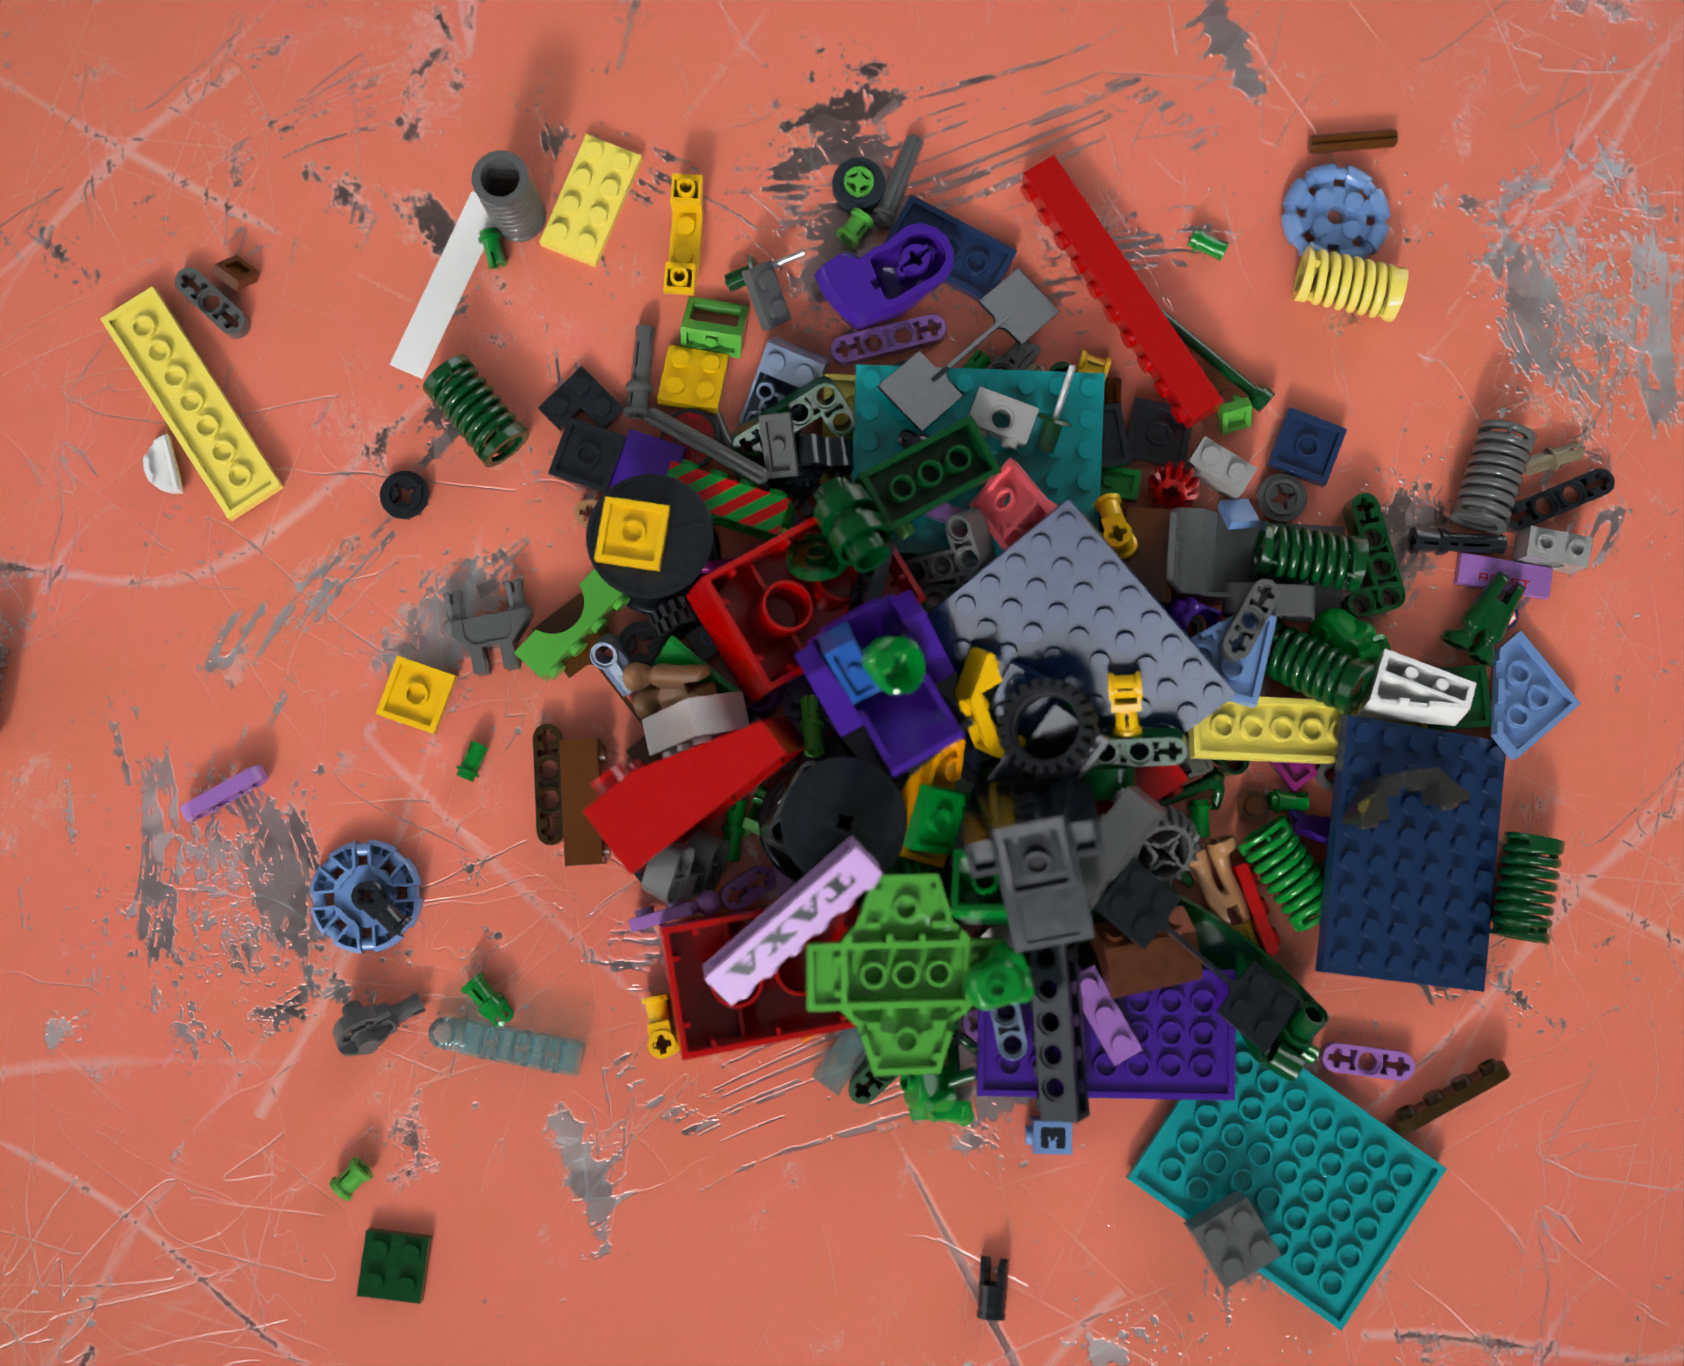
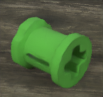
M853 208L849 220L842 228L839 227L835 234L846 246L857 249L860 245L859 240L867 229L873 228L874 221L861 209Z
M353 1157L349 1161V1166L338 1177L334 1176L329 1184L341 1199L349 1201L353 1198V1192L364 1181H370L373 1178V1173L365 1162L357 1157Z

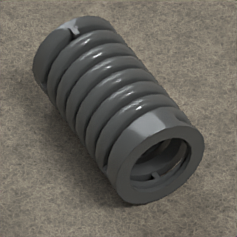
M493 151L481 157L475 164L472 172V185L492 224L502 234V237L513 242L531 240L543 229L546 221V211L526 165L521 158L508 151Z
M1491 419L1481 422L1474 441L1475 446L1471 451V458H1469L1467 463L1468 468L1465 470L1464 479L1460 484L1461 490L1458 491L1457 501L1454 503L1450 519L1454 523L1486 534H1503L1507 531L1509 518L1512 516L1509 508L1514 507L1516 503L1514 497L1519 494L1518 486L1523 482L1521 475L1526 472L1525 464L1530 460L1528 453L1532 452L1537 438L1535 432L1523 425L1505 420ZM1495 428L1507 429L1508 432H1503V431H1491L1490 429H1495ZM1512 431L1517 432V433L1523 435V438L1520 437V436H1517V435H1515V434H1512L1511 432H1512Z

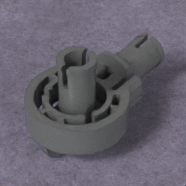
M418 993L392 1006L384 1002L376 1007H363L360 1001H350L342 1007L344 1016L335 1024L332 1035L341 1054L345 1056L368 1055L376 1051L389 1035L397 1032L400 1023L426 1010Z

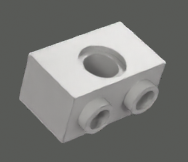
M979 387L969 415H972L984 439H987L988 436L1000 440L998 443L1000 446L1016 450L1017 447L1023 449L1026 445L1039 408ZM997 413L1004 414L1008 419V426L1005 428L996 427L992 422V416Z
M1529 526L1516 533L1512 561L1553 568L1554 571L1573 574L1588 568L1593 538Z

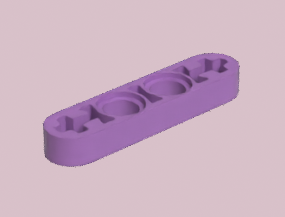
M929 314L843 335L832 342L831 357L837 365L843 367L936 345L944 339L946 323L939 315ZM930 323H933L935 328L940 327L937 330L936 336H932L930 332L921 333V340L917 341L915 326H919V332L927 330ZM899 330H907L910 332L912 339L907 344H900L894 338L895 333ZM870 337H877L882 341V347L878 351H870L865 346L866 340ZM860 340L861 355H858V349L849 351V357L843 358L842 353H836L840 351L841 345H845L847 349L856 348V341Z

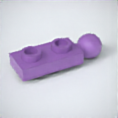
M705 890L700 893L696 900L689 902L679 901L674 904L665 902L667 908L654 911L653 906L635 911L636 917L629 919L628 922L631 932H635L698 912L703 915H713L719 910L721 900L716 892Z

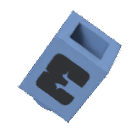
M1030 1116V1125H1025L1024 1138L1025 1145H1030L1033 1154L1072 1155V1123L1041 1121V1116Z

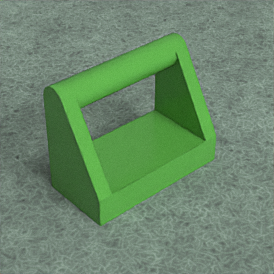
M689 296L681 323V347L729 354V357L741 358L749 305ZM694 309L740 316L738 326L693 320Z

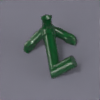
M1213 765V770L1203 775V778L1182 786L1184 790L1168 800L1164 796L1157 803L1162 807H1166L1207 789H1213L1211 810L1217 811L1224 797L1225 775L1219 772Z
M956 1020L951 1030L953 1034L947 1050L948 1086L950 1089L978 1079L974 1067L960 1071L959 1045L961 1044L970 1053L977 1056V1043L959 1031V1020Z

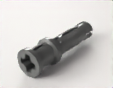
M649 325L636 326L632 375L625 388L628 391L627 408L623 409V415L630 419L645 420V416L648 414L649 395L653 393V387L650 383V371L656 329Z

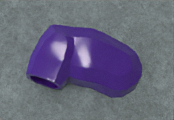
M923 223L907 225L886 243L873 248L861 258L849 251L838 254L823 264L814 277L825 300L840 318L855 330H862L879 322L905 314L941 285L953 269L954 250L948 237L938 228Z

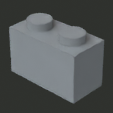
M1206 436L1196 445L1184 466L1185 470L1194 467L1195 473L1193 477H1199L1202 483L1230 500L1237 499L1243 493L1258 469Z

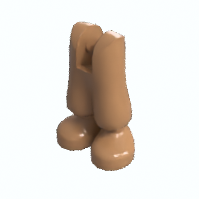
M631 662L627 664L623 672V681L626 688L630 691L640 690L634 699V709L637 716L641 719L657 713L660 705L667 708L686 698L717 694L715 682L695 683L710 675L711 671L707 664L675 665L659 663L651 667L644 663Z

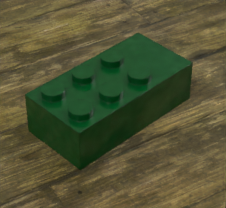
M969 415L859 473L854 482L866 489L875 505V511L881 515L890 533L990 481L1000 474L1002 470L972 415Z

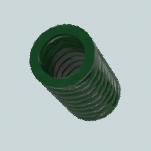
M458 355L448 359L426 378L423 384V391L436 403L437 408L443 412L445 418L450 420L451 425L458 430L459 435L465 438L467 445L473 448L474 453L485 467H494L504 462L528 440V430L521 422L516 421L515 414L509 412L508 406L501 403V397L494 394L493 387L487 385V380L484 377L479 376V370L475 368L466 355ZM515 439V443L505 450V447ZM502 451L500 455L493 457L494 454Z
M1263 521L1255 540L1252 556V575L1268 578L1272 569V577L1275 580H1280L1284 575V579L1287 582H1292L1296 579L1299 584H1304L1307 581L1311 586L1319 583L1323 588L1329 587L1332 582V587L1335 590L1343 588L1348 592L1355 593L1362 584L1367 567L1368 540L1366 537L1345 536L1342 533L1334 535L1330 531L1322 533L1318 529L1310 531L1305 527L1298 529L1293 525L1285 527L1281 523L1271 524L1268 521ZM1278 539V544L1274 555L1275 545ZM1263 543L1262 553L1260 557L1261 546Z
M1277 621L1271 645L1273 642L1276 644L1267 659L1264 676H1270L1271 679L1276 682L1280 681L1286 687L1291 686L1294 691L1302 692L1306 697H1312L1319 703L1323 702L1325 706L1335 708L1336 711L1343 715H1351L1360 705L1371 685L1375 671L1374 665L1371 663L1363 664L1360 658H1353L1351 654L1347 652L1342 653L1337 647L1331 648L1328 643H1320L1318 638H1310L1307 633H1299L1295 627H1288L1284 622ZM1364 676V679H1363V682H1362L1360 688H1359V689L1357 690V692L1353 695L1352 693H1353L1355 687L1357 686V684H1358V682L1360 681V679Z
M1504 832L1507 842L1510 843L1502 845L1503 852L1508 855L1500 858V863L1504 867L1498 870V874L1503 879L1498 880L1496 883L1500 891H1497L1494 896L1498 903L1493 905V911L1496 914L1491 916L1493 928L1489 930V934L1533 943L1550 944L1551 936L1547 931L1548 928L1552 927L1553 922L1548 918L1536 915L1552 916L1555 910L1553 907L1533 902L1554 904L1556 897L1534 890L1556 892L1558 885L1535 878L1558 880L1560 873L1536 866L1560 868L1562 862L1558 858L1559 855L1563 854L1565 842L1535 834ZM1537 854H1548L1549 857H1544Z

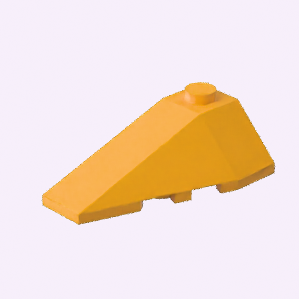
M960 739L943 749L915 774L911 775L901 790L900 794L904 801L907 815V830L921 783L955 790L956 781L961 778L965 739ZM904 846L899 854L906 858L943 868L948 855L911 850Z

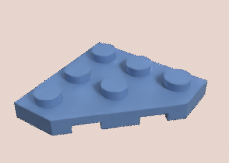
M1250 613L1242 614L1241 620L1243 625L1254 629L1257 625L1256 618ZM1272 615L1269 616L1250 653L1236 663L1225 661L1218 651L1219 642L1233 616L1191 638L1235 689L1237 695L1230 699V702L1250 708L1257 706L1277 617ZM1239 634L1238 638L1231 643V651L1233 653L1239 651L1237 648L1238 644L1245 636Z
M1522 631L1514 633L1494 650L1496 661L1493 664L1491 737L1510 760L1520 757L1581 704Z

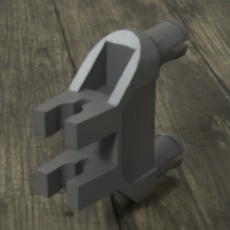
M513 579V582L511 580L504 581L508 608L504 612L484 616L466 617L461 590L452 591V594L450 592L442 594L448 619L443 624L444 630L470 650L473 671L479 677L491 675L488 650L496 648L501 650L505 669L508 671L521 669L519 657L514 652L518 649L517 644L527 630L534 615L533 608H530V605L526 603L523 579Z

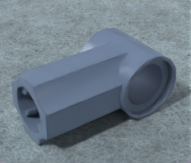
M614 634L602 635L591 648L590 660L597 668L603 669L623 697L630 695L634 691L628 690L624 685L623 672L627 664L631 663L632 660L624 651L623 642L618 636ZM600 647H609L613 652V656L604 655Z

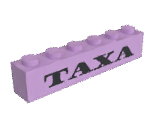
M851 835L703 965L704 979L731 1006L739 999L747 998L753 992L758 982L764 977H771L778 970L781 962L788 956L792 957L799 953L805 941L812 935H818L823 932L835 915L839 912L847 911L853 905L858 895L864 890H871L879 882L880 876L883 873L878 862Z

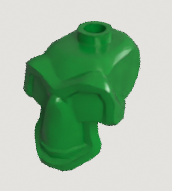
M1329 607L1319 612L1309 626L1308 635L1310 638L1316 637L1320 643L1326 642L1331 648L1337 647L1342 653L1347 652L1353 658L1358 657L1363 661V664H1374L1385 648L1391 650L1384 634L1376 635V629L1372 624L1357 620L1352 614L1341 608Z
M1002 942L992 948L986 959L971 966L965 975V989L970 1002L976 1008L984 1011L1008 1004L1018 1005L1029 1002L1035 991L1030 975L1031 968L1027 964L1024 954L1022 952L1015 953V949L1009 947L1007 942Z
M944 1063L941 1072L938 1074L900 1076V1087L904 1092V1101L909 1108L911 1121H943L955 1123L962 1127L969 1126L974 1121L971 1102L956 1100L954 1088H949L948 1070Z

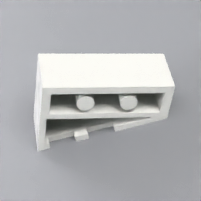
M1385 648L1373 664L1375 668L1374 676L1361 702L1357 716L1456 726L1470 710L1477 683Z
M742 691L686 698L642 719L649 756L662 755V759L750 725Z

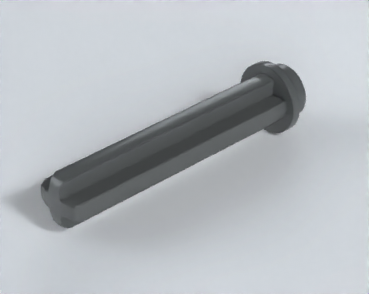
M917 135L907 136L878 208L873 210V220L881 226L889 227L896 220L894 214L923 146V140Z

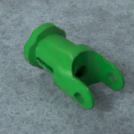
M481 971L466 983L460 991L463 994L467 993L478 1005V1012L483 1017L488 1018L494 1026L501 1027L506 1022L512 1020L514 1012L507 1004L505 996L500 991L496 992L484 979V972ZM505 1011L509 1013L508 1017L504 1014ZM497 1016L500 1018V1022L496 1020Z

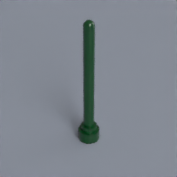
M1161 309L1182 341L1249 396L1248 399L1252 402V407L1260 413L1276 393L1267 386L1263 388L1260 384L1258 386L1253 384Z

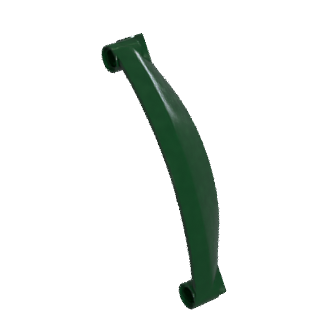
M1175 893L1181 898L1176 907L1184 906L1196 930L1199 952L1218 969H1234L1236 971V980L1241 977L1250 962L1254 961L1301 1001L1266 1053H1263L1241 1034L1257 1062L1288 1082H1293L1302 1071L1306 1061L1302 1054L1311 1046L1313 1037L1329 1021L1327 1011L1280 964L1249 938L1212 912ZM1093 908L1090 911L1092 924L1108 921L1096 909ZM1090 939L1077 941V944L1089 943ZM1202 964V969H1208L1205 965Z

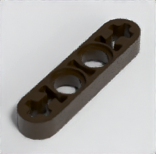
M552 724L540 725L533 734L536 831L539 840L546 845H557L564 841L559 740H563V735L560 729ZM550 729V733L556 735V740L550 742V751H557V756L544 755L540 757V751L547 752V745L545 742L540 741V737L546 735V730ZM548 760H553L558 767L556 775L551 778H546L541 773L542 764ZM549 791H554L559 796V803L554 809H547L542 802L544 794ZM560 812V819L553 818V825L560 829V834H556L554 840H550V836L544 834V829L550 827V818L543 819V813L556 814Z

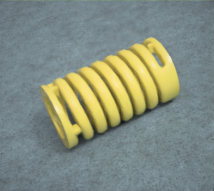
M1307 246L1296 272L1292 300L1302 303L1309 300L1312 305H1318L1322 300L1324 308H1329L1333 304V308L1338 311L1344 307L1347 313H1352L1356 309L1358 315L1362 316L1367 312L1370 318H1375L1378 315L1383 321L1392 322L1399 312L1406 292L1408 268H1398L1393 264L1386 266L1384 262L1379 261L1375 263L1371 259L1363 261L1361 257L1355 256L1352 258L1348 254L1340 256L1335 251L1328 254L1322 248L1315 253L1312 246ZM1314 278H1315L1314 285H1313V288H1312V292H1310V291H1311V287H1312L1313 280H1314ZM1387 282H1389L1388 291L1386 293Z

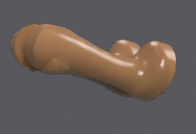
M1233 834L1209 839L1204 842V846L1199 845L1201 850L1195 852L1198 861L1190 862V868L1201 886L1209 911L1231 925L1226 909L1232 907L1236 918L1242 924L1250 919V914L1243 891L1234 874L1229 854L1237 846L1236 839ZM1207 853L1222 883V890L1218 889L1212 876L1211 868L1207 861Z

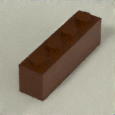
M601 739L559 740L565 866L607 864V857H611L612 850L582 812L599 798L590 785L603 774L602 763H607L606 745H601Z

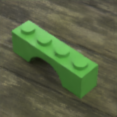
M595 568L579 584L584 595V609L577 623L561 633L549 634L535 630L514 652L546 682L550 678L554 680L560 676L566 668L564 665L572 655L574 657L578 656L588 644L586 640L593 633L599 634L608 625L609 620L607 618L615 610L617 612L621 611L631 599L629 595L623 594L608 585L599 576Z

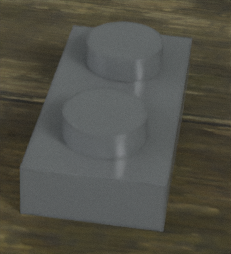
M771 260L759 263L742 272L762 331L770 330L791 319Z
M792 411L759 415L765 468L771 473L768 479L798 476L800 473Z

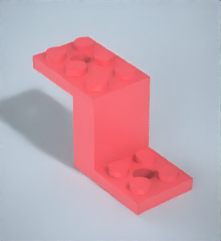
M1009 458L1000 468L1002 472L988 481L968 504L971 508H976L983 513L990 534L1003 550L1058 506L1045 497L1019 463L1012 458ZM1011 495L1010 502L1005 506L1004 501Z

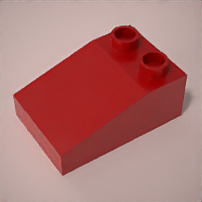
M814 516L705 575L686 596L741 690L746 695L750 705L804 675L794 654L808 647L807 641L820 634V628L848 613V605L858 572L854 569L853 565H849L837 577L825 581L799 579L791 574L787 567L786 550L790 544L798 539V542L804 540L805 535L810 533L822 532ZM895 547L881 599L889 594H894L896 597L910 589L919 604H922L927 598Z
M787 716L759 721L646 766L640 758L626 766L620 762L605 771L591 783L590 786L599 798L582 812L631 875L646 868L649 860L675 840L683 844L687 842L697 829L705 828L804 750V739Z
M856 898L853 905L847 911L839 912L830 920L829 925L823 932L818 935L814 934L805 941L799 953L792 957L788 956L780 963L778 970L771 977H764L755 985L753 992L747 998L739 999L732 1006L704 979L703 965L771 905L659 924L678 1047L682 1061L857 1027L842 1011L808 1012L806 1010V943L837 942V940H840L843 934L856 923L858 917Z

